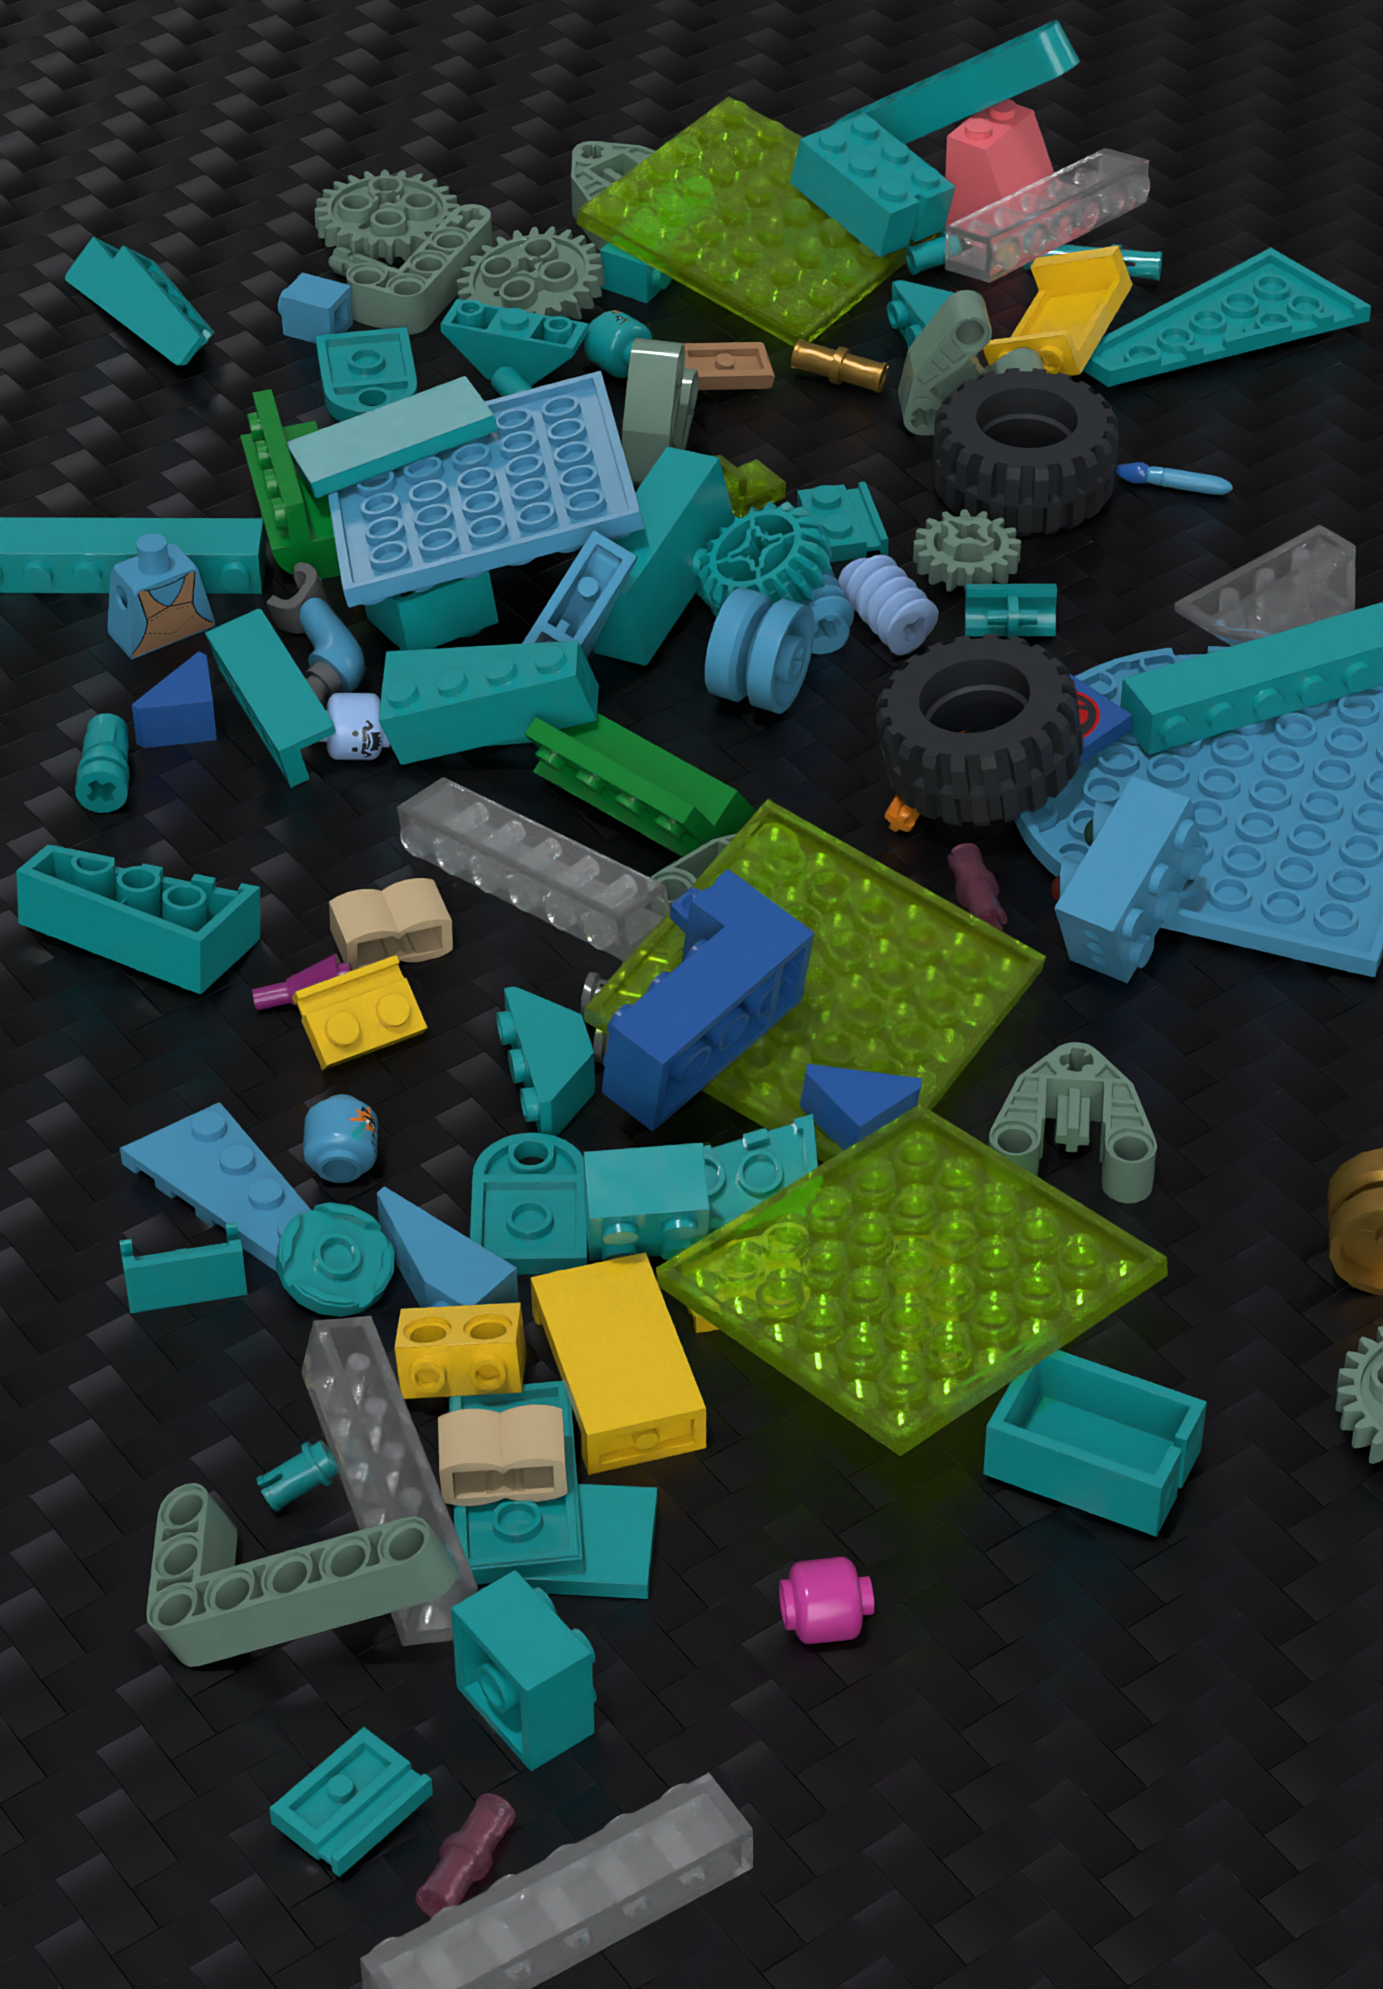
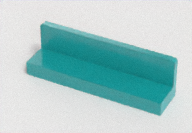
M256 609L205 632L218 670L290 787L309 780L310 778L300 750L335 734L336 729L330 716L263 611Z

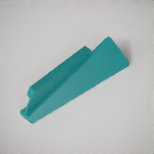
M93 236L66 273L65 280L178 366L186 365L196 352L205 347L215 333L155 261L124 245L119 250Z

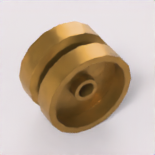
M1383 1148L1362 1152L1341 1164L1329 1180L1327 1194L1328 1220L1330 1222L1329 1258L1334 1269L1352 1287L1374 1295H1383Z

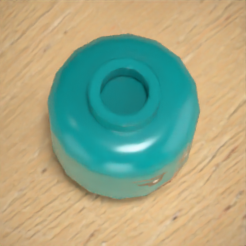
M616 310L604 312L588 326V333L584 341L586 357L594 366L607 374L620 379L628 378L633 341L635 338L653 340L651 332L643 323L626 313Z

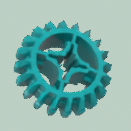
M770 501L763 510L758 511L752 506L748 515L742 518L734 516V523L728 528H718L720 537L708 541L706 544L709 552L699 558L702 569L699 571L698 576L701 586L705 591L706 599L712 607L717 609L718 613L731 592L739 587L764 593L770 597L772 605L781 599L797 603L813 601L812 590L825 586L823 575L832 570L829 561L833 553L830 549L831 545L825 536L824 528L803 506L794 508L787 501L777 507Z

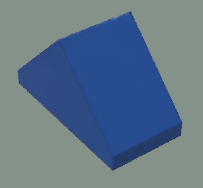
M198 651L132 704L137 745L143 748L217 740L206 654Z
M807 1064L800 1097V1107L807 1115L813 1114L814 1122L854 1160L913 1121L922 1078Z

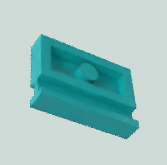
M858 482V488L846 490L844 484L835 486L822 485L812 489L797 490V507L803 506L807 512L813 515L816 521L820 522L826 532L825 536L831 545L830 549L833 553L829 562L867 558V552L879 550L880 555H888V537L866 482Z
M363 1727L269 1808L271 1824L315 1859L319 1860L322 1858L332 1866V1872L340 1877L433 1795L432 1778L425 1773L420 1776L411 1769V1763Z

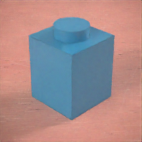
M301 273L288 288L282 291L278 301V311L282 315L283 335L316 343L315 335L346 333L353 325L351 285Z

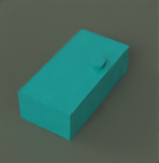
M666 447L635 492L645 529L634 531L625 538L611 541L636 555L638 559L593 646L594 653L647 666L701 585L698 573L702 569L699 558L709 552L706 543L720 537L718 528H728L734 523L729 495L718 457Z

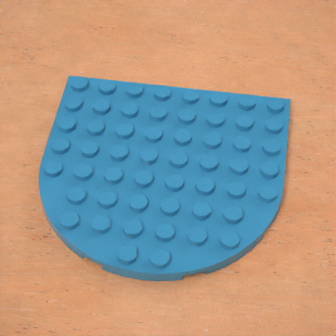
M1208 646L1207 653L1228 647ZM1172 648L1145 651L1097 665L1075 677L1120 706L1123 678L1204 654L1174 655ZM1383 685L1151 755L1147 754L1129 731L1081 764L1073 778L1068 780V785L1056 798L1049 796L1047 798L1048 802L1044 807L1033 813L1030 810H1026L1020 813L1019 819L1014 820L1021 837L1032 853L1048 871L1060 880L1062 858L1065 856L1081 863L1093 843L1095 802L1100 801L1114 807L1132 776L1191 798L1196 822L1199 824V836L1202 848L1205 850V859L1197 877L1193 880L1188 879L1179 894V906L1173 919L1168 924L1162 923L1161 928L1374 978L1376 976L1383 956Z

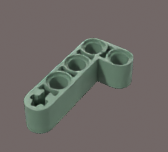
M466 204L457 207L399 269L372 262L359 263L350 267L346 272L347 285H351L353 320L381 329L407 327L408 335L417 334L427 329L458 295L457 279L462 278L461 267L471 266L469 257L471 255L483 256L481 249L483 245L493 247L490 211L486 207L477 204Z

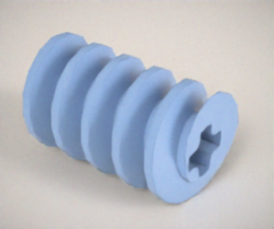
M887 555L859 558L842 569L838 582L852 609L858 612L864 622L868 623L870 629L879 636L880 640L889 647L890 651L897 656L910 654L919 648L938 621V609L932 601L927 599L926 594L917 588L915 582L907 577L905 571L897 567L893 558Z

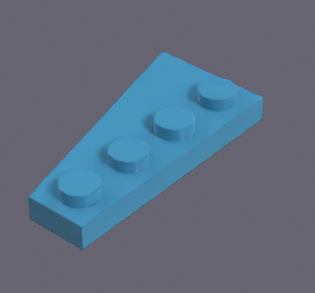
M220 1102L120 1148L121 1160L124 1166L134 1173H138L140 1170L145 1172L155 1180V1187L171 1199L179 1196L195 1207L196 1216L211 1227L218 1224L225 1228V1224L237 1222L242 1248L276 1272L277 1246L284 1230L293 1217L302 1212V1215L306 1211L311 1210Z

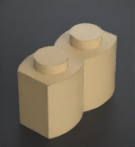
M407 879L394 883L382 891L376 889L354 890L329 901L330 930L343 961L350 962L353 970L397 955L399 961L420 962L441 957L453 950L452 920L432 879Z
M530 1404L514 1407L501 1413L486 1409H463L438 1417L439 1473L442 1502L458 1506H479L490 1504L503 1498L515 1501L539 1502L555 1499L567 1494L564 1428L561 1408Z

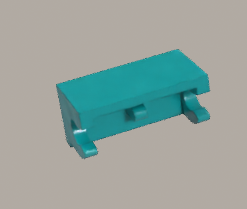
M237 1222L225 1224L227 1243L190 1249L183 1248L158 1254L134 1257L131 1239L120 1240L130 1313L248 1295L241 1239H239Z

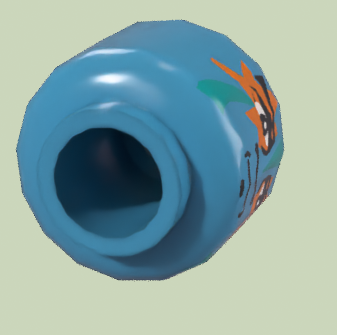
M344 1094L331 1096L312 1106L304 1121L303 1154L305 1162L321 1178L330 1182L346 1183L360 1177V1175L373 1167L377 1159L379 1126L376 1113L367 1104Z

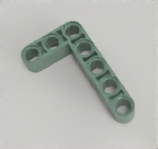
M190 1483L174 1489L160 1505L157 1516L146 1615L147 1622L182 1664L190 1667L201 1666L433 1601L450 1590L456 1581L458 1566L455 1559L427 1522L416 1516L401 1518L235 1566L237 1528L202 1485Z

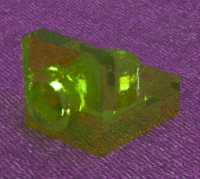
M722 455L715 456L720 459L732 512L738 518L748 515L752 506L759 510L764 508L770 501L775 503L785 498L786 482L759 460H753L737 468Z

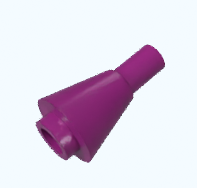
M335 953L287 978L286 982L252 989L255 1007L257 1010H262L288 1003L297 1005L294 1004L292 999L295 991L353 971L350 962L340 963L339 957Z

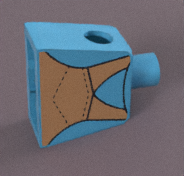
M156 533L145 534L138 538L136 542L138 556L117 563L111 569L108 634L131 660L215 627V620L195 564L176 544H167L166 538Z

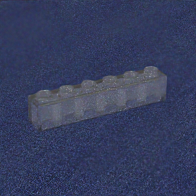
M1104 148L946 226L945 270L990 283L1146 203L1150 190V180L1148 178L1149 160Z
M442 777L397 806L401 826L400 838L405 850L410 854L434 864L447 873L479 887L484 892L491 893L518 907L520 910L528 912L554 925L557 929L566 931L593 945L595 948L603 950L625 962L673 930L669 917L670 910L666 885L451 780Z
M371 1316L313 1321L301 1373L330 1451L340 1468L339 1475L359 1529L363 1530L405 1517L416 1516L422 1518L457 1562L458 1575L456 1581L443 1596L427 1603L391 1612L402 1645L453 1640L451 1607L476 1593L478 1587Z
M710 1773L689 1784H678L665 1792L659 1800L632 1814L626 1813L615 1817L599 1832L576 1844H566L557 1848L546 1860L518 1875L511 1874L500 1878L487 1891L459 1906H448L440 1910L429 1922L405 1935L383 1940L369 1954L360 1958L363 1989H531L752 1869L753 1828Z

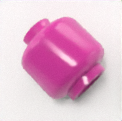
M846 1557L799 1561L791 1567L788 1579L779 1581L780 1608L784 1629L786 1631L795 1630L799 1640L805 1644L854 1639L861 1631L863 1615L874 1614V1597L870 1577H858L854 1564Z

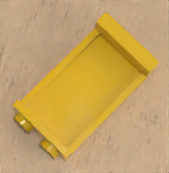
M1119 245L1036 258L1030 268L1039 292L1012 336L990 340L983 348L988 364L991 366L1015 349L1029 348L1039 353L1044 369H1046L1048 374L1057 375L1059 372L1069 376L1081 374L1133 285Z
M646 1252L531 1277L532 1314L535 1323L538 1325L542 1324L579 1425L582 1440V1458L588 1475L706 1448V1407Z

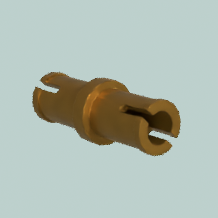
M803 339L797 341L791 358L793 369H801L829 377L830 383L840 385L844 381L872 389L878 393L884 388L889 370L888 363H881L852 355L848 348L840 346L837 350L806 342Z

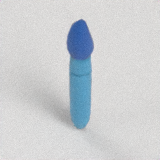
M1144 462L1116 466L1118 476L1133 484L1148 482L1158 486L1162 485L1163 487L1211 495L1227 494L1233 489L1229 481L1213 475L1171 468L1149 467Z

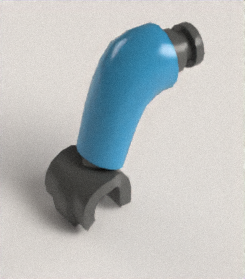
M300 562L294 565V580L299 592L289 600L272 596L266 604L277 628L294 634L305 633L309 638L314 651L308 658L310 668L305 672V679L324 707L326 704L325 699H329L333 694L352 693L362 681L366 668L361 647L333 611L325 587L318 577L315 568L310 564Z

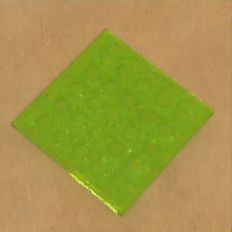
M729 96L582 206L578 211L576 222L579 226L795 347L799 339L809 343L812 342L905 264V257L908 254L905 247L882 257L877 256L794 187L790 180L799 141L803 137L785 128L781 123L752 110L745 103L734 100ZM942 231L933 234L929 237H926L922 240H919L917 242H914L912 239H910V243L908 246H914L929 240H933Z
M767 799L691 887H695L700 891L707 889L715 883L716 878L729 869L814 932L802 1001L701 1090L768 1130H773L793 1124V1119L807 1115L800 1107V1097L807 1064L922 1078L913 1121L854 1160L814 1122L817 1159L870 1189L1043 969L1046 956ZM670 911L585 1007V1022L609 1035L607 1031L609 1021L620 1007L625 1004L632 1006L646 994L650 984L660 973L664 971L671 973L681 964L686 934L670 919Z
M921 1104L916 1105L656 1268L660 1288L899 1456L1168 1276L1166 1256Z

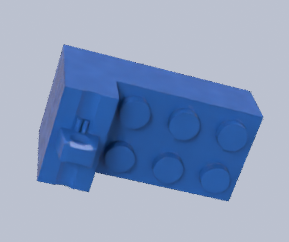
M729 869L716 878L715 883L711 887L702 891L691 887L671 904L669 917L686 934L681 964L671 973L668 971L660 973L650 984L646 994L632 1006L625 1004L620 1007L612 1016L607 1027L609 1039L607 1053L603 1059L605 1069L602 1093L652 1132L802 1001L814 932Z

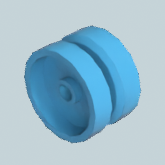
M742 587L732 591L720 609L708 643L705 660V684L708 693L735 702H739L748 696L750 705L777 714L786 711L801 688L811 659L815 637V618L812 608L786 599H781L772 605L769 596Z

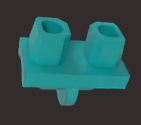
M966 584L965 636L998 634L999 636H1006L1007 639H1010L1011 636H1056V584Z

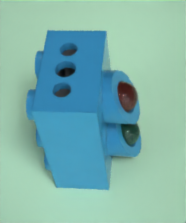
M1135 776L1131 777L1114 807L1100 801L1095 802L1093 819L1086 824L1083 833L1085 842L1090 846L1081 863L1064 856L1061 862L1060 874L1053 880L1051 885V896L1057 902L1054 909L1070 960L1127 984L1136 968H1142L1148 962L1154 948L1156 933L1162 923L1168 924L1173 919L1179 906V894L1188 879L1193 880L1197 877L1205 859V850L1202 848L1199 824L1195 819L1191 798Z

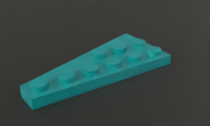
M1269 248L1102 337L1083 371L1110 387L1368 322L1371 305L1278 251Z

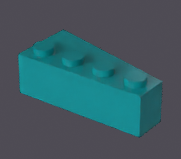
M579 641L387 651L378 721L400 764L403 765L526 737L524 733L535 717L557 729L597 721L599 685Z
M49 844L16 871L19 924L198 994H202L260 940V887L241 883L238 891L216 887V878L194 874L190 882L163 876V867L144 863L142 866H133L126 869L115 867L114 857Z

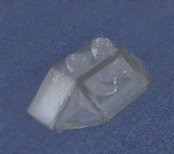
M1318 525L1175 602V612L1227 644L1234 646L1354 611L1356 545Z

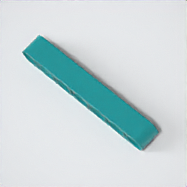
M1054 20L862 107L839 119L831 126L866 113L903 144H907L1050 81L1073 68L1080 60L1059 21Z

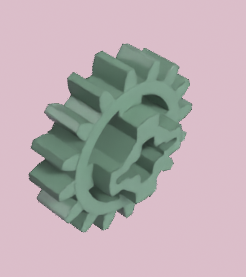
M962 509L960 516L954 517L946 511L942 512V521L939 522L929 518L926 520V529H917L913 548V562L917 563L919 575L929 574V583L931 585L943 581L946 583V591L950 592L957 585L964 586L966 591V584H992V581L1006 584L1008 582V574H1016L1018 571L1021 540L1016 539V529L1014 527L1004 528L1005 519L1003 518L990 521L987 518V512L984 511L979 513L977 517H972L967 509Z

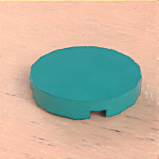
M329 1202L316 1205L314 1210L306 1211L302 1215V1212H300L290 1220L277 1246L276 1269L283 1287L298 1304L318 1314L343 1317L363 1312L380 1300L394 1273L395 1251L390 1239L387 1242L386 1236L380 1231L382 1226L373 1216L352 1205Z

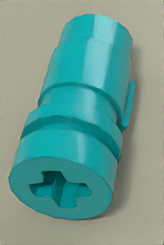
M100 714L89 721L83 741L82 759L77 768L76 798L82 806L98 813H108L119 809L125 803L128 796L130 776L127 764L129 751L128 726L117 715Z

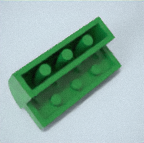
M272 390L254 392L252 394L256 412L247 414L250 434L240 435L273 556L279 566L291 575H294V565L301 562L314 567L320 579L341 576L328 494L319 498L314 497L292 462L287 445L288 441L318 431L316 421L282 427Z
M597 713V721L566 727L561 730L535 717L524 733L539 748L535 756L540 762L534 769V773L681 857L686 856L712 839L741 833L756 811L737 790Z

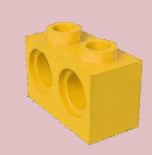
M521 1302L401 1309L394 1347L401 1399L522 1393L526 1345Z

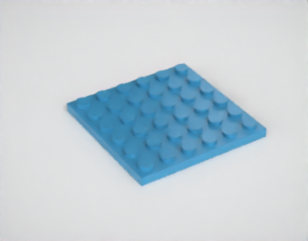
M601 371L485 401L495 416L498 427L496 432L328 494L342 587L348 607L360 604L374 605L382 602L387 597L408 591L423 592L442 582L457 578H475L487 570L506 565H524L536 557L555 552H573L580 549L586 543L593 530L608 539L617 540L629 536L634 531L645 529Z

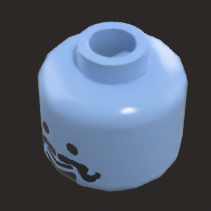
M335 693L329 698L326 712L333 721L336 732L318 742H326L330 757L336 760H374L380 755L382 747H390V743L378 721L381 700L376 694Z

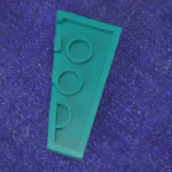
M813 1114L793 1119V1124L767 1131V1128L743 1134V1139L711 1148L710 1144L703 1146L710 1209L708 1237L822 1230L823 1215Z

